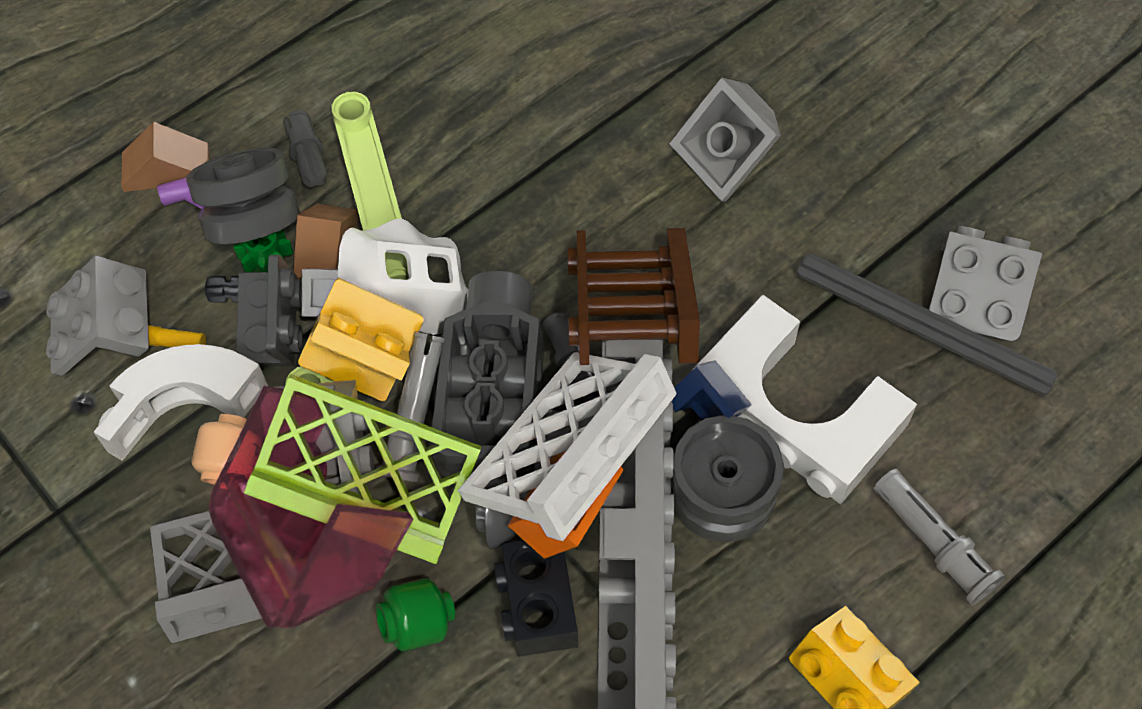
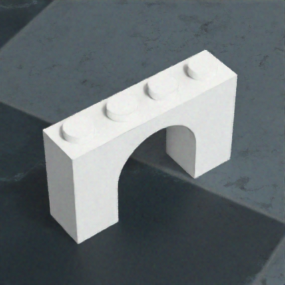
M762 295L695 367L716 360L752 404L739 417L747 418L767 430L779 445L784 468L791 467L806 478L808 485L817 494L825 498L831 497L841 505L908 426L917 404L877 376L852 406L834 420L809 424L792 420L781 414L767 399L763 390L762 380L795 344L800 321Z

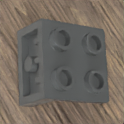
M269 255L268 272L239 273L236 352L258 363L259 366H295V353H301L303 348L301 325H296L297 307H302V280H297V275L293 269L287 265L280 255Z

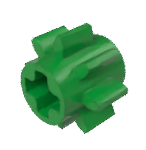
M284 229L261 238L234 245V250L238 259L241 260L245 273H252L254 270L257 273L268 272L269 255H280L285 261L284 256L294 254L290 240L286 239Z

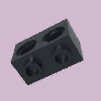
M524 540L503 543L504 561L496 562L494 565L498 593L509 592L511 609L501 611L505 642L515 640L518 657L578 648V630L565 551L544 559ZM529 565H536L544 570L542 576L535 580L523 579L518 574L524 567ZM537 612L545 613L552 618L551 623L543 629L530 628L526 625L525 621L530 615Z

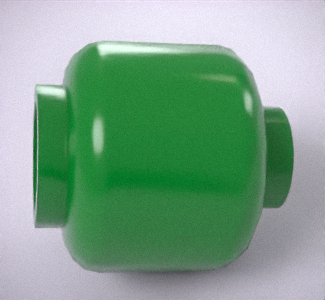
M428 578L389 587L383 594L382 602L377 603L375 609L377 625L383 641L386 644L392 643L395 648L402 652L442 642L447 636L448 622L455 620V607L448 591L441 592L436 583Z

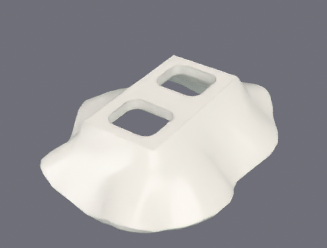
M401 218L394 219L369 230L361 231L356 228H349L345 231L339 247L338 278H342L421 314L424 322L419 331L433 335L443 334L445 318L466 309L468 288L462 276L457 246L451 239L446 237H428L420 233L408 221ZM385 252L400 253L406 257L408 280L392 279L387 275ZM427 256L442 257L447 261L449 283H438L430 280Z

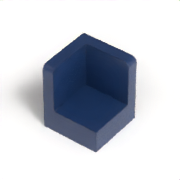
M716 360L695 367L674 387L677 394L671 401L675 413L692 407L702 420L725 415L727 418L739 417L752 406L750 401Z

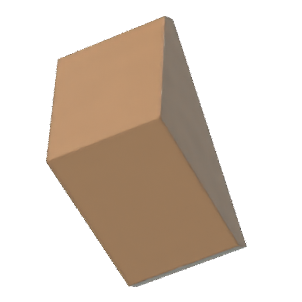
M153 122L122 152L121 187L123 191L155 189L157 185L185 178L194 168L210 161L209 145L207 142Z
M317 203L297 215L293 270L297 275V280H302V269H338L340 243L345 231L349 228L357 227L359 221L357 209Z

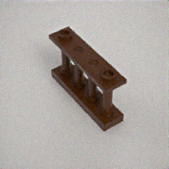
M667 228V246H658V250L586 252V230H577V248H568V275H577L578 317H569V346H579V365H589V341L667 339L668 344H676L679 363H699L700 318L685 228ZM659 268V272L587 274V270ZM661 291L662 294L588 297V292ZM664 314L666 320L589 321L588 316Z

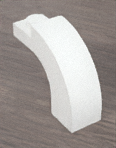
M195 344L161 350L139 360L112 382L110 388L119 402L102 415L94 434L108 453L123 461L154 421L170 409L185 404L198 403L215 407L226 414L245 417L258 400L261 390L268 387V384L258 363L223 347Z

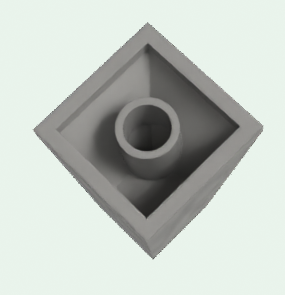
M721 77L669 144L721 201L726 202L779 139L781 134L774 111L747 83Z

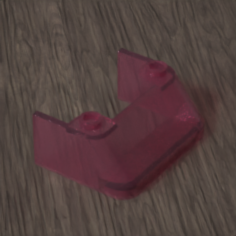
M263 386L212 489L209 513L264 623L271 628L292 629L375 588L383 577L387 566L414 519L409 512L337 504L327 524L244 494L284 390ZM295 391L290 408L298 425L323 416L315 398ZM286 419L284 420L280 434L290 430ZM326 423L303 432L314 457L322 454L316 441ZM291 437L275 444L270 461L291 468L305 462V459L295 438ZM325 461L318 464L324 479H326L327 464ZM310 469L302 471V473L313 476Z

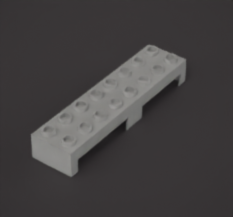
M609 340L602 342L603 358L637 364L644 354L661 357L672 382V358H663V340ZM621 382L606 387L607 394L615 391ZM672 402L669 403L621 465L624 470L600 509L598 709H677L676 697H666V691H673V677L676 674L675 644H665V640H672L673 624H675V592H665L672 591V574H674L675 565L674 542H671L672 525L674 523V494H671L673 447H670L673 428ZM614 622H621L627 627L628 633L621 640L612 639L608 634L609 626ZM614 648L623 649L626 653L625 661L620 664L613 663L609 659L610 651ZM613 672H622L628 680L626 687L622 690H613L607 683L608 676Z

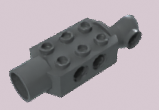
M487 271L472 277L468 284L466 309L444 320L442 338L445 339V342L442 345L432 428L481 446V451L472 473L538 396L542 387L544 342L539 319L530 315L532 286L525 278L506 271ZM535 438L520 444L513 452V455L537 446V439ZM449 448L433 454L439 472L446 477L461 471L467 456ZM534 463L516 470L517 478L534 472ZM505 474L490 480L484 489L488 490L508 482L507 475ZM529 491L519 494L520 500L524 501ZM476 505L477 530L479 532H486L487 544L490 550L501 547L503 543H508L516 535L507 526L513 518L512 515Z

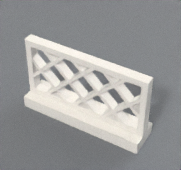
M574 352L458 491L463 500L538 523L547 537L564 541L677 393L661 357L644 354L637 364L589 355V365H579V353ZM581 370L595 374V376L570 385ZM621 382L615 391L607 394L606 387ZM599 390L600 397L574 406L573 400ZM566 404L567 410L542 419L549 409ZM594 416L587 426L579 429V421ZM570 425V433L546 442L545 434ZM535 438L537 439V446L513 455V452L520 444ZM566 451L557 463L550 464L549 457ZM541 461L542 469L517 478L516 470ZM505 474L507 475L508 482L488 490L484 489L490 480ZM536 488L527 501L520 500L519 494Z

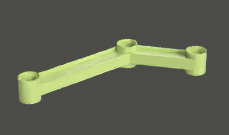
M343 93L334 100L332 114L364 231L376 228L394 219H402L370 102L362 93ZM385 252L387 275L392 279L408 280L406 257L400 253ZM302 366L295 368L288 375L289 377L292 374L313 383L336 382Z

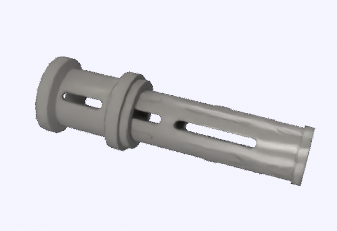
M414 332L410 364L407 369L397 414L424 424L435 373L445 339L432 336L428 354L424 355L428 334ZM401 430L389 434L387 448L394 461L419 451L411 434ZM383 460L382 464L377 465L376 469L386 465L385 461ZM417 461L398 469L403 480L418 482L419 474L416 472ZM387 473V474L384 475V476L392 477L390 473Z
M898 469L889 471L876 483V487L873 490L892 507L904 523L936 556L934 562L937 564V569L941 573L948 572L967 593L966 600L971 606L987 597L1004 580L1006 576L1000 569L994 571L974 550L975 543L971 538H966L964 535L959 537L928 502L915 491Z

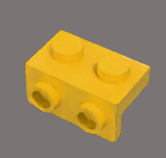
M846 606L811 629L789 656V660L834 709H891L909 695L920 683L906 669L902 661L895 657L874 636L865 623L857 618Z

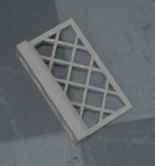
M340 476L325 480L335 485L341 484ZM258 498L150 526L159 601L155 602L157 621L169 641L175 643L369 589L357 536L285 508L282 509L291 514L280 529L276 531L261 522L269 511L281 509L282 507ZM301 519L319 526L306 545L288 537ZM234 521L243 526L229 544L213 537L221 524ZM253 532L271 539L257 559L240 551ZM330 532L346 539L347 550L329 555L317 551ZM184 534L194 538L180 557L166 551L165 539ZM205 545L222 552L207 572L191 564ZM281 545L299 553L291 565L277 569L268 565ZM233 558L250 567L241 579L225 582L218 578ZM168 564L172 565L170 570L168 569ZM183 572L200 580L192 592L172 597L171 587Z

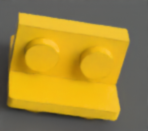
M337 278L300 354L298 364L336 382L356 380L357 391L377 400L385 401L395 380L399 379L402 381L410 364L409 351L413 345L414 332H419L424 322L423 316L342 278Z

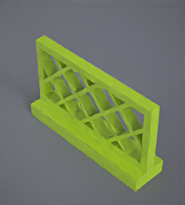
M290 374L244 494L437 564L445 538L462 498L458 490L470 477L481 451V446ZM295 391L315 398L323 416L298 425L290 408ZM327 403L340 408L331 412ZM350 412L364 416L371 433L346 443L335 419ZM286 419L290 430L280 434L284 420ZM375 421L388 426L379 430ZM327 422L338 448L314 457L303 432ZM398 430L411 434L419 451L394 461L383 437ZM291 437L295 438L305 459V462L291 468L270 461L275 444ZM423 439L435 444L426 448ZM375 441L386 465L361 475L350 451ZM446 448L467 455L461 471L443 479L440 478L430 456ZM342 455L353 479L340 485L325 481L318 464ZM423 459L433 483L409 493L398 469ZM310 469L313 476L302 473V471ZM390 473L401 496L386 503L373 499L366 482ZM456 483L449 497L445 487ZM358 487L361 494L353 492L350 489ZM438 490L446 507L440 524L419 516L413 500ZM405 504L408 512L397 507Z

